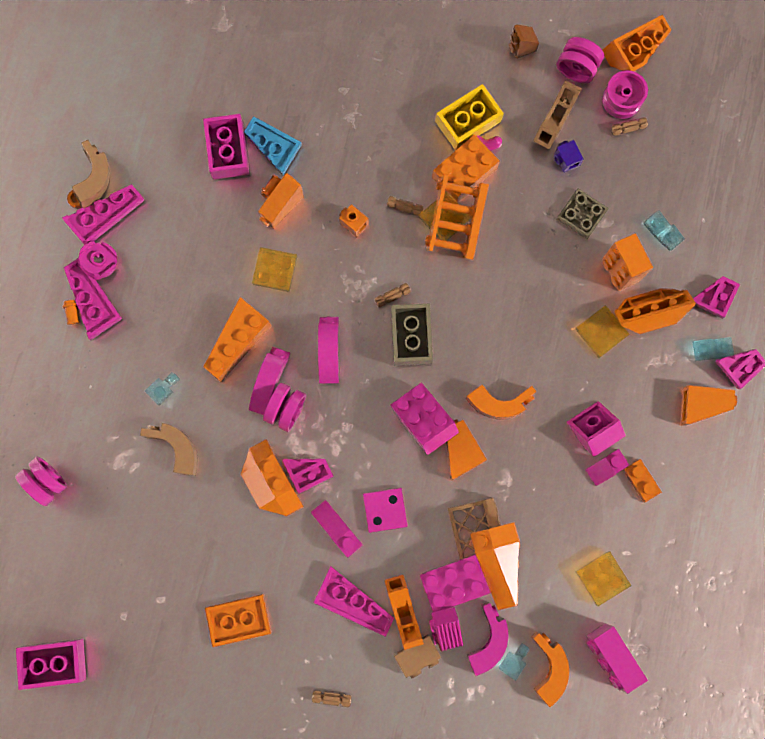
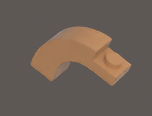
M566 80L564 81L549 113L533 140L534 142L548 149L551 148L582 88Z
M89 140L83 141L81 144L85 155L92 165L91 174L84 181L72 186L73 193L82 208L94 204L93 202L98 201L106 192L110 180V171L105 153L99 154L96 146L91 145Z
M164 423L161 425V431L159 430L160 427L148 425L147 429L141 428L140 436L164 440L171 444L175 451L174 473L196 476L198 465L196 449L185 433Z

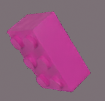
M241 114L203 119L209 171L213 180L250 175Z
M422 382L390 404L397 418L427 455L459 433L455 422Z
M476 554L420 574L433 612L448 609L491 593Z
M605 623L586 636L588 642H586L592 653L595 652L600 658L597 661L601 668L610 674L608 679L614 688L628 694L648 681L614 626Z
M83 639L16 648L18 690L80 683L86 680Z

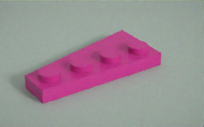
M131 184L110 194L109 197L103 200L100 199L93 202L94 204L81 208L70 216L62 217V219L85 245L89 242H94L145 200Z
M78 258L64 267L71 290L75 296L76 304L81 313L83 324L87 330V336L92 340L120 321L122 317L98 282L80 269Z
M330 566L314 603L386 637L394 617Z

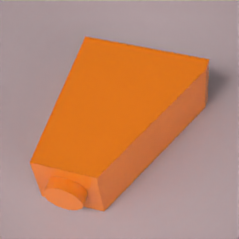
M286 173L259 209L258 213L261 217L259 220L268 227L270 225L274 229L304 198L301 184Z
M692 385L684 387L681 426H687L733 410L737 405L735 390Z
M454 420L459 433L446 442L451 480L456 479L487 460L464 420Z

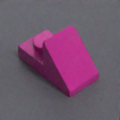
M617 449L585 470L595 486L629 466V463L621 451Z

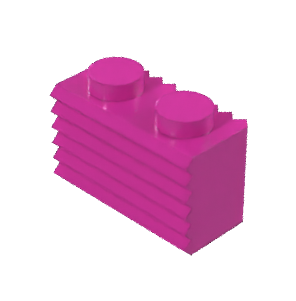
M455 607L432 612L433 620H429L431 631L434 632L432 633L434 645L438 644L442 652L443 650L462 647V635Z

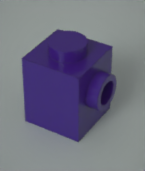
M574 140L561 142L554 153L555 162L561 166L564 173L581 166L584 160Z

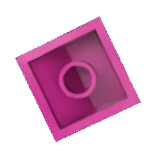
M599 401L567 421L582 446L593 457L626 436L620 420Z

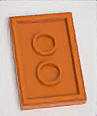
M264 594L205 607L212 647L271 634Z

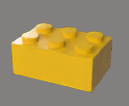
M481 84L437 112L435 122L456 151L474 134L480 136L499 124L504 113L485 86Z

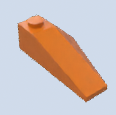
M660 15L614 39L602 49L604 57L613 68L621 71H636L648 62V59L655 53L657 47L671 32V28L664 16Z
M515 522L471 533L475 554L497 609L501 610L518 606L517 575L520 540Z

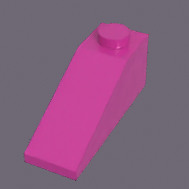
M326 500L311 512L347 558L363 545Z

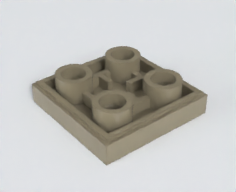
M577 188L558 215L557 220L585 239H588L609 208Z

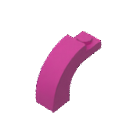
M328 316L320 317L319 383H339V317Z
M272 347L270 353L266 354L251 395L250 411L264 415L270 398L277 388L281 374L290 358V352Z
M489 602L481 605L490 627L489 639L481 649L467 654L475 676L492 669L503 657L508 644L506 620L504 618L496 619V617H499L495 605L491 606Z

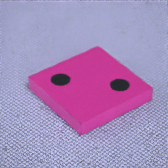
M402 488L363 494L369 533L408 527Z

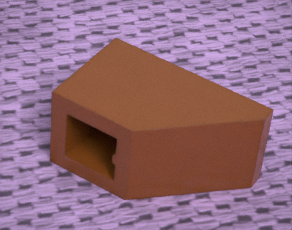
M518 24L514 25L509 42L511 53H514L517 59L536 52L539 41L533 28Z

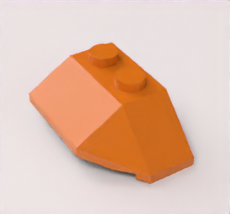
M660 288L625 298L615 310V315L622 327L638 334H643L676 324L695 306L696 302L688 290L679 291L676 289Z
M267 439L249 448L241 476L259 509L288 516L304 507Z

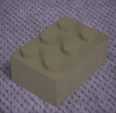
M430 303L391 305L394 366L432 364Z

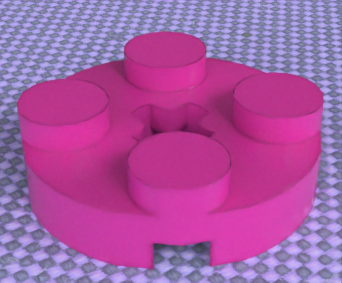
M89 242L81 248L78 264L86 275L95 280H100L115 271L117 254L107 243ZM94 257H101V263L94 262Z

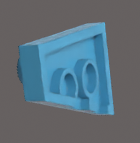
M254 116L244 131L245 135L282 175H284L302 145L300 141Z

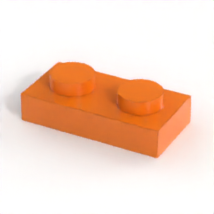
M641 459L623 469L644 503L662 493Z

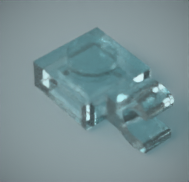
M172 372L164 381L158 378L145 392L157 405H161L173 393L170 387L175 385L180 378Z
M521 643L515 654L509 651L498 668L516 681L527 664L522 659L529 652V647Z

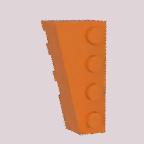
M240 297L203 367L222 382L271 327L270 322Z

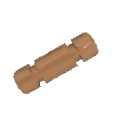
M643 117L638 120L623 122L621 125L615 124L611 127V131L616 136L621 133L636 131L638 128L644 129L648 126V122Z
M393 196L388 198V207H397L398 210L407 213L413 212L417 216H421L423 212L422 205H414L413 202L403 199L397 200Z
M404 283L400 285V288L396 287L384 293L383 296L376 297V305L382 307L386 303L401 298L402 295L409 294L411 291L409 285Z
M313 691L312 702L318 704L323 702L325 705L333 706L342 704V707H350L351 695L343 694V696H340L338 693L324 692L322 694V691Z

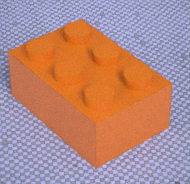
M474 134L433 170L432 178L437 183L438 178L441 179L443 175H448L447 182L475 188V186H478L479 183H482L498 169L500 160ZM445 190L456 204L468 195Z
M636 233L615 242L603 257L604 268L607 271L609 270L612 276L611 281L619 291L639 283L653 269Z

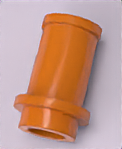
M272 175L265 188L262 187L261 195L267 199L281 179Z
M75 300L64 301L62 308L65 309L67 325L80 323Z

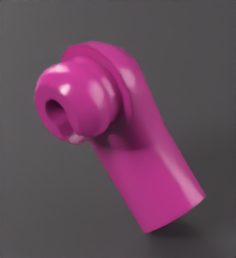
M479 135L477 136L490 151L498 149L502 144V139L499 136L488 140Z

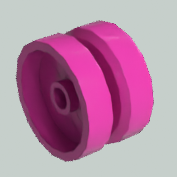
M572 37L568 39L556 66L561 74L568 79L579 83H590L597 72V68L600 67L604 59V52L598 45L588 39Z
M625 70L612 76L603 92L602 102L604 109L615 118H631L638 113L647 98V82L640 74L634 71Z
M281 382L270 398L263 421L274 425L279 420V428L289 432L301 413L306 394L299 390L291 394V387Z
M38 456L29 463L30 470L23 468L15 476L20 486L43 506H48L54 500L53 492L60 494L67 488V484L62 476L49 463Z

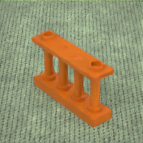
M443 175L437 181L436 190L439 191L430 235L426 236L425 246H427V251H433L434 246L461 251L463 258L473 260L489 184L479 183L478 187L472 188L447 182L448 175ZM445 190L473 195V198H475L474 205L469 207L443 201ZM441 209L469 214L471 217L470 224L462 225L439 220ZM437 228L465 233L467 235L466 243L460 244L435 239Z

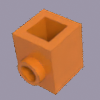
M352 204L348 208L345 207L339 214L340 224L356 238L369 224V218Z

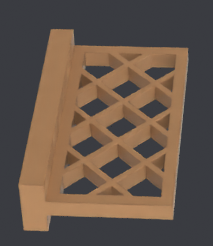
M494 498L448 508L460 559L464 558L463 553L467 547L475 551L469 545L472 540L471 536L467 543L459 538V532L462 528L474 533L478 530L481 523L489 527V529L501 526ZM483 505L485 513L481 519L471 514L475 506ZM472 507L469 512L465 510L466 508ZM462 510L467 513L462 524L455 520L453 511ZM469 516L479 521L474 531L464 526Z

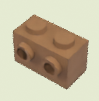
M429 634L422 637L423 645L407 650L402 649L394 654L406 678L410 676L412 679L422 673L421 669L428 666V668H431L439 663L438 659L441 656Z

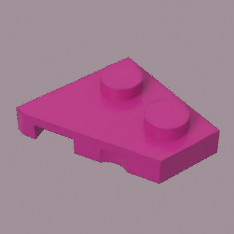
M722 276L693 298L696 302L695 306L723 319L740 284Z
M757 349L748 350L715 361L737 389H742L765 367V359Z
M325 459L282 460L298 494L334 477Z

